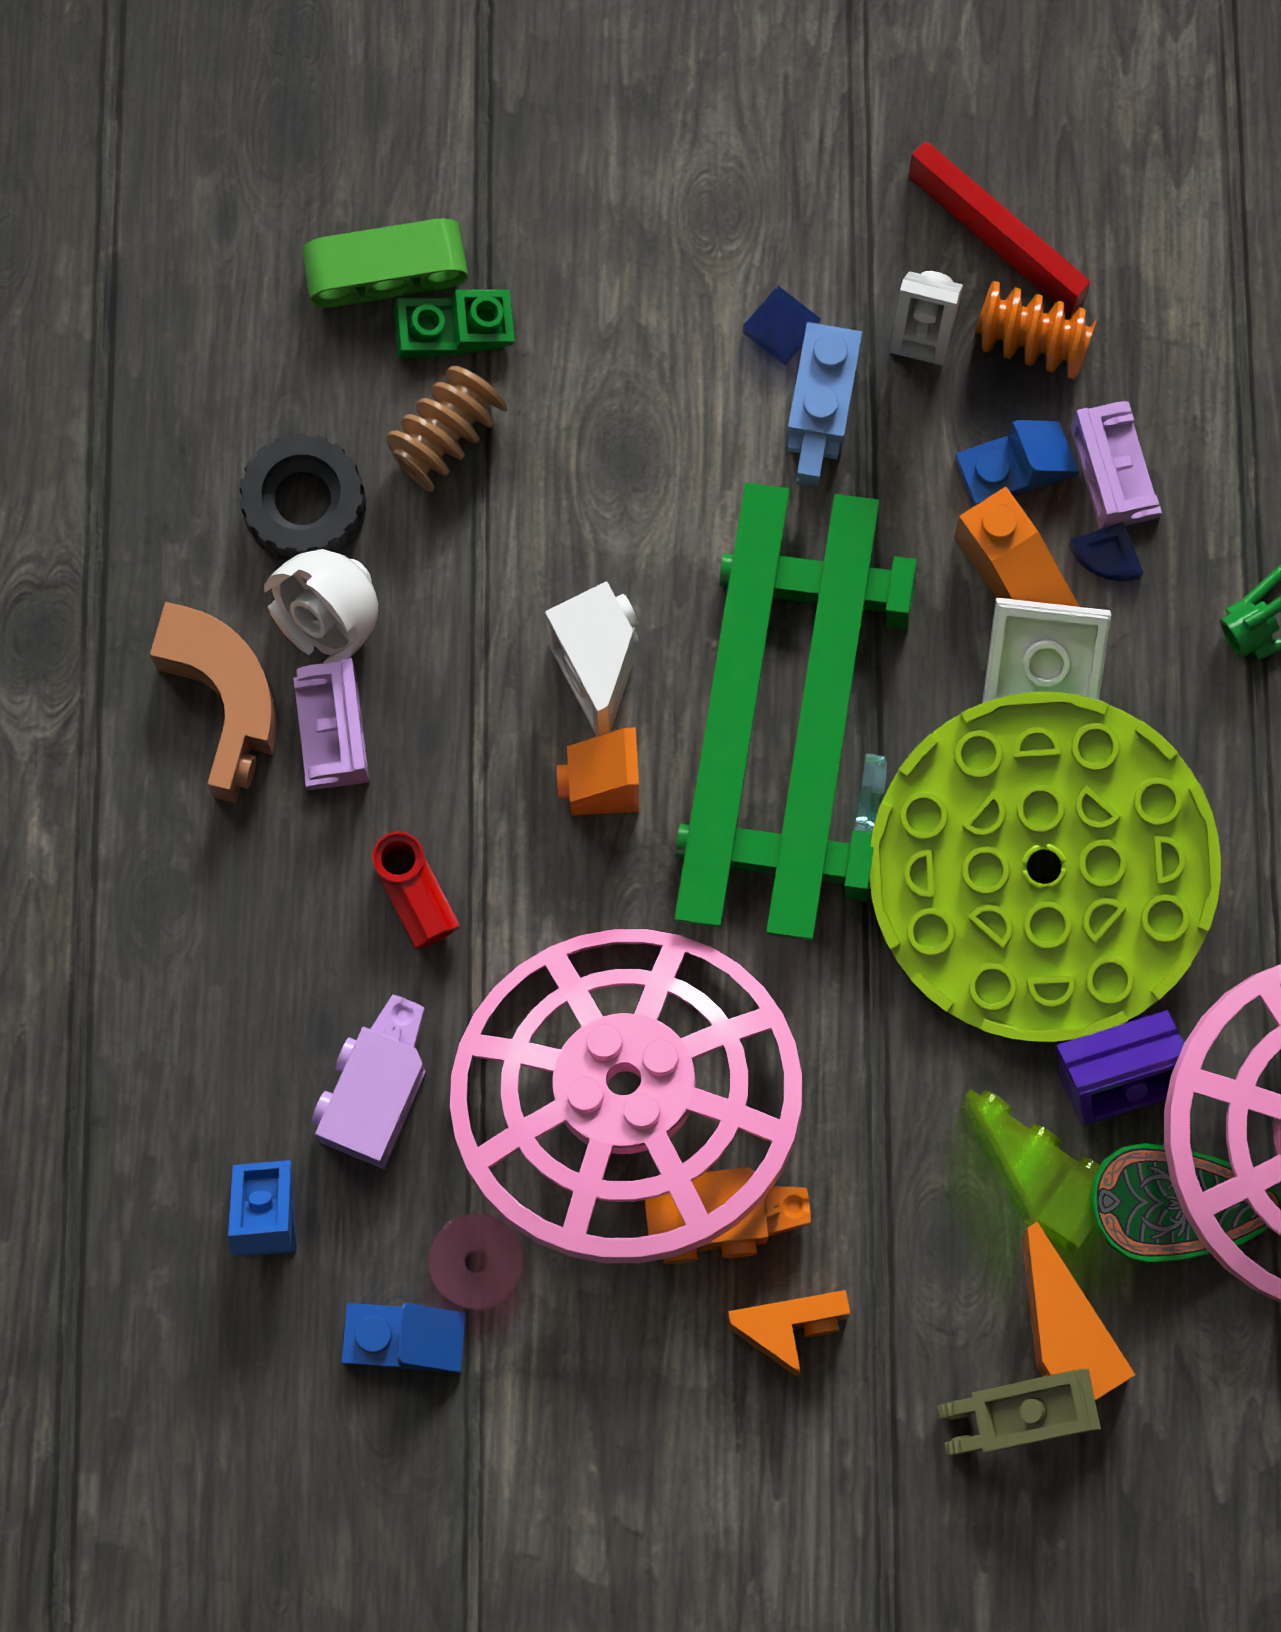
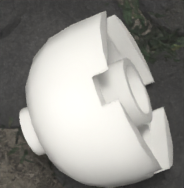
M324 549L301 553L285 562L264 584V592L272 589L275 600L268 606V609L283 634L307 655L314 652V646L322 653L330 655L323 663L349 659L360 649L375 629L378 618L376 592L368 570L354 559H349L344 555Z

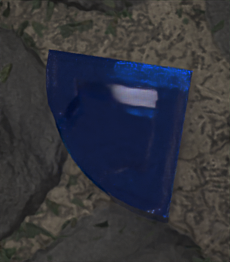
M1124 522L1070 540L1069 548L1078 562L1091 573L1113 581H1132L1142 578L1144 572Z

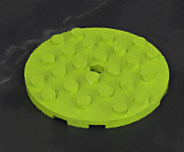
M1029 692L989 700L965 710L960 715L947 721L932 734H929L904 761L888 787L878 809L870 847L874 848L869 880L877 921L887 945L911 981L934 1003L965 1023L992 1034L1025 1041L1057 1042L1084 1037L1122 1025L1160 1000L1177 984L1191 966L1192 961L1200 950L1212 925L1221 882V853L1213 813L1203 788L1180 757L1178 751L1149 725L1125 711L1100 700L1061 692ZM1050 850L1060 859L1061 873L1053 882L1041 884L1035 882L1029 876L1027 861L1036 851Z

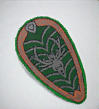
M1142 1143L1121 1147L1103 1160L1092 1179L1089 1204L1094 1226L1106 1245L1124 1258L1144 1263L1182 1260L1210 1253L1200 1242L1182 1212L1170 1180L1164 1145ZM1192 1151L1195 1172L1202 1192L1235 1177L1229 1162ZM1272 1187L1265 1189L1269 1198L1281 1210L1280 1194ZM1246 1199L1214 1214L1223 1231L1236 1245L1249 1241L1269 1228L1254 1212Z

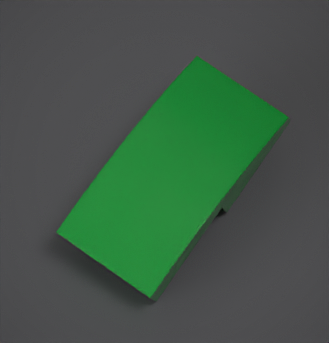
M455 290L452 298H397L393 306L398 358L440 357L476 353L512 346L515 342L510 290Z

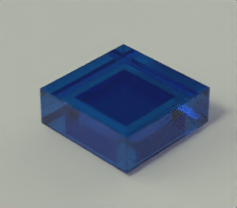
M777 286L745 322L743 333L782 364L786 365L803 346L807 322L820 324L821 318L780 286Z

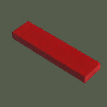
M924 141L912 153L908 177L1054 303L1057 301L1064 302V311L1072 317L1075 311L1084 305L1090 287V280L929 142L926 143Z

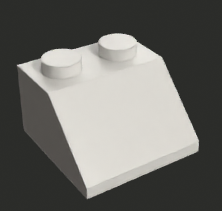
M606 581L545 611L548 645L596 736L610 733L634 664V643L639 641L634 628L638 625V620L629 600L624 594L615 597Z

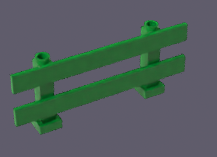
M745 482L734 553H724L721 563L719 585L720 587H728L691 820L690 825L680 824L677 835L675 857L684 859L675 922L721 928L730 869L775 875L767 935L813 941L822 882L843 884L845 899L868 902L869 877L874 848L870 847L872 832L853 830L851 843L829 841L828 839L863 610L885 612L886 627L908 630L916 582L917 559L894 556L892 570L870 568L879 500L834 494L824 561L780 556L790 488ZM773 598L817 604L782 834L737 828Z

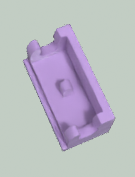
M1128 401L1076 410L1070 429L1100 532L1160 518L1162 514L1157 495H1155Z
M352 658L298 668L297 677H294L293 680L307 790L369 783L357 674Z

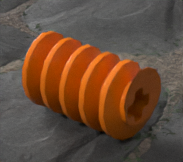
M993 281L989 287L974 338L978 333L982 335V351L990 353L999 340H1002L1003 355L1007 359H1011L1021 346L1024 347L1025 364L1032 366L1039 356L1044 353L1046 354V371L1052 373L1063 360H1066L1068 378L1075 379L1080 373L1097 319L1090 327L1086 326V310L1079 307L1069 320H1065L1064 302L1057 301L1047 314L1043 313V296L1038 294L1024 307L1022 306L1021 289L1016 287L1005 300H1001L1000 282Z

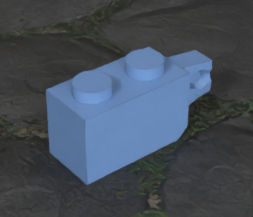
M807 322L786 441L787 451L800 453L796 484L818 488L823 458L837 460L838 455L842 453L862 331Z

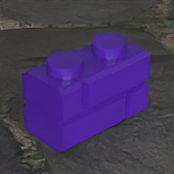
M1168 1010L1151 1016L1137 1015L1122 1025L1068 1040V1042L1056 1046L1061 1082L1082 1126L1166 1100L1171 1074L1184 1044L1181 1035H1178L1177 1028Z

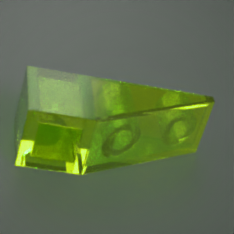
M969 1089L960 1106L1023 1221L1030 1226L1038 1222L1050 1240L1073 1255L1094 1226L1089 1199L1092 1179L1100 1165L1083 1156L1078 1162L1059 1149L1062 1141L1056 1135L1036 1123H1033L1028 1128L1011 1117L1010 1114L1013 1108L992 1092L984 1090L979 1095Z

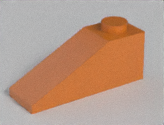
M1007 487L999 490L959 516L954 538L996 598L1079 607L1040 533Z
M1036 1222L1029 1226L1022 1234L1036 1367L1042 1377L1072 1370L1089 1369L1096 1401L1136 1374L1039 1223Z

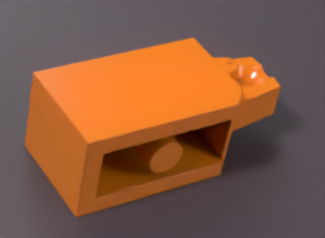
M749 1167L708 1171L692 1181L707 1214L725 1204L749 1181L754 1171ZM773 1186L764 1200L737 1226L704 1246L675 1257L663 1259V1264L694 1262L698 1260L697 1251L721 1249L722 1258L756 1255V1245L767 1244L768 1236L810 1226L811 1211L807 1188ZM670 1193L644 1200L648 1236L669 1232L685 1226V1222Z

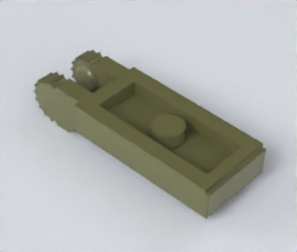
M1089 1369L1072 1370L972 1392L971 1398L937 1406L939 1419L957 1420L966 1418L968 1414L976 1413L980 1435H964L954 1437L951 1441L945 1442L947 1456L983 1450V1453L995 1452L1101 1429Z

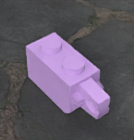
M392 994L371 1029L362 1027L357 1040L352 1038L346 1040L335 1066V1070L342 1072L333 1094L327 1091L323 1092L313 1113L311 1123L318 1126L315 1135L320 1143L385 1169L426 1075L416 1049L426 1012L424 1007Z

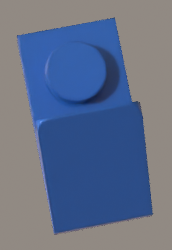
M1014 421L1011 423L1008 436L958 452L954 458L972 508L1004 487H1007L1013 497L1079 474V469L1059 421Z
M291 1160L233 1165L228 1229L231 1255L252 1256L287 1253L296 1250L297 1235Z
M347 1303L342 1364L461 1373L466 1313L412 1303H403V1307Z

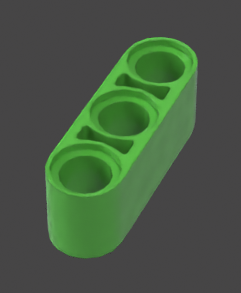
M432 219L326 236L307 242L302 247L309 299L311 304L317 307H339L444 290L463 284L469 277L460 224L453 219Z

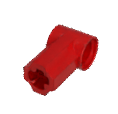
M399 831L388 833L380 838L373 848L372 855L377 880L384 887L415 950L430 947L459 930L461 926L424 856L422 845L407 832ZM398 849L410 852L415 858V864L412 869L401 875L392 874L383 867L385 857L390 852Z

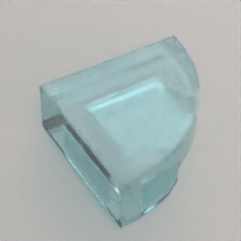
M866 753L854 830L873 831L878 809L883 801L888 761H885L886 756Z

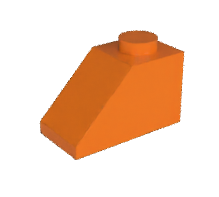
M636 727L622 728L567 746L568 764L557 765L558 799H570L571 816L639 812Z

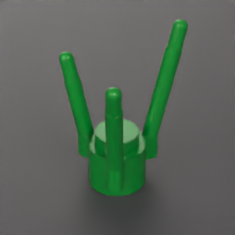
M1281 564L1242 600L1226 608L1227 615L1219 620L1226 640L1240 658H1244L1252 653L1259 662L1274 652L1281 651V637L1277 639L1272 637L1274 633L1280 630L1274 615L1281 612V597L1268 605L1263 601L1255 605L1281 581Z

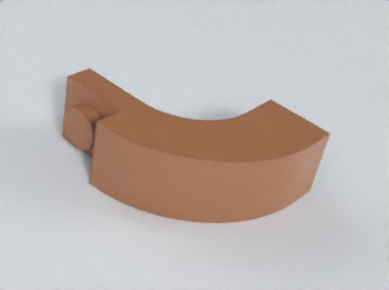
M165 602L150 657L157 671L199 681L210 687L223 701L225 709L224 727L209 776L208 787L214 798L236 803L240 787L248 789L254 776L256 755L250 754L251 750L270 755L274 753L277 718L271 690L257 657L248 644L233 629L202 611Z

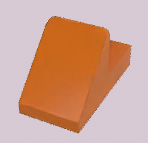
M846 1290L728 1311L727 1319L729 1329L791 1374L799 1377L800 1366L793 1330L803 1328L804 1337H816L840 1331L838 1321L848 1320L850 1308Z

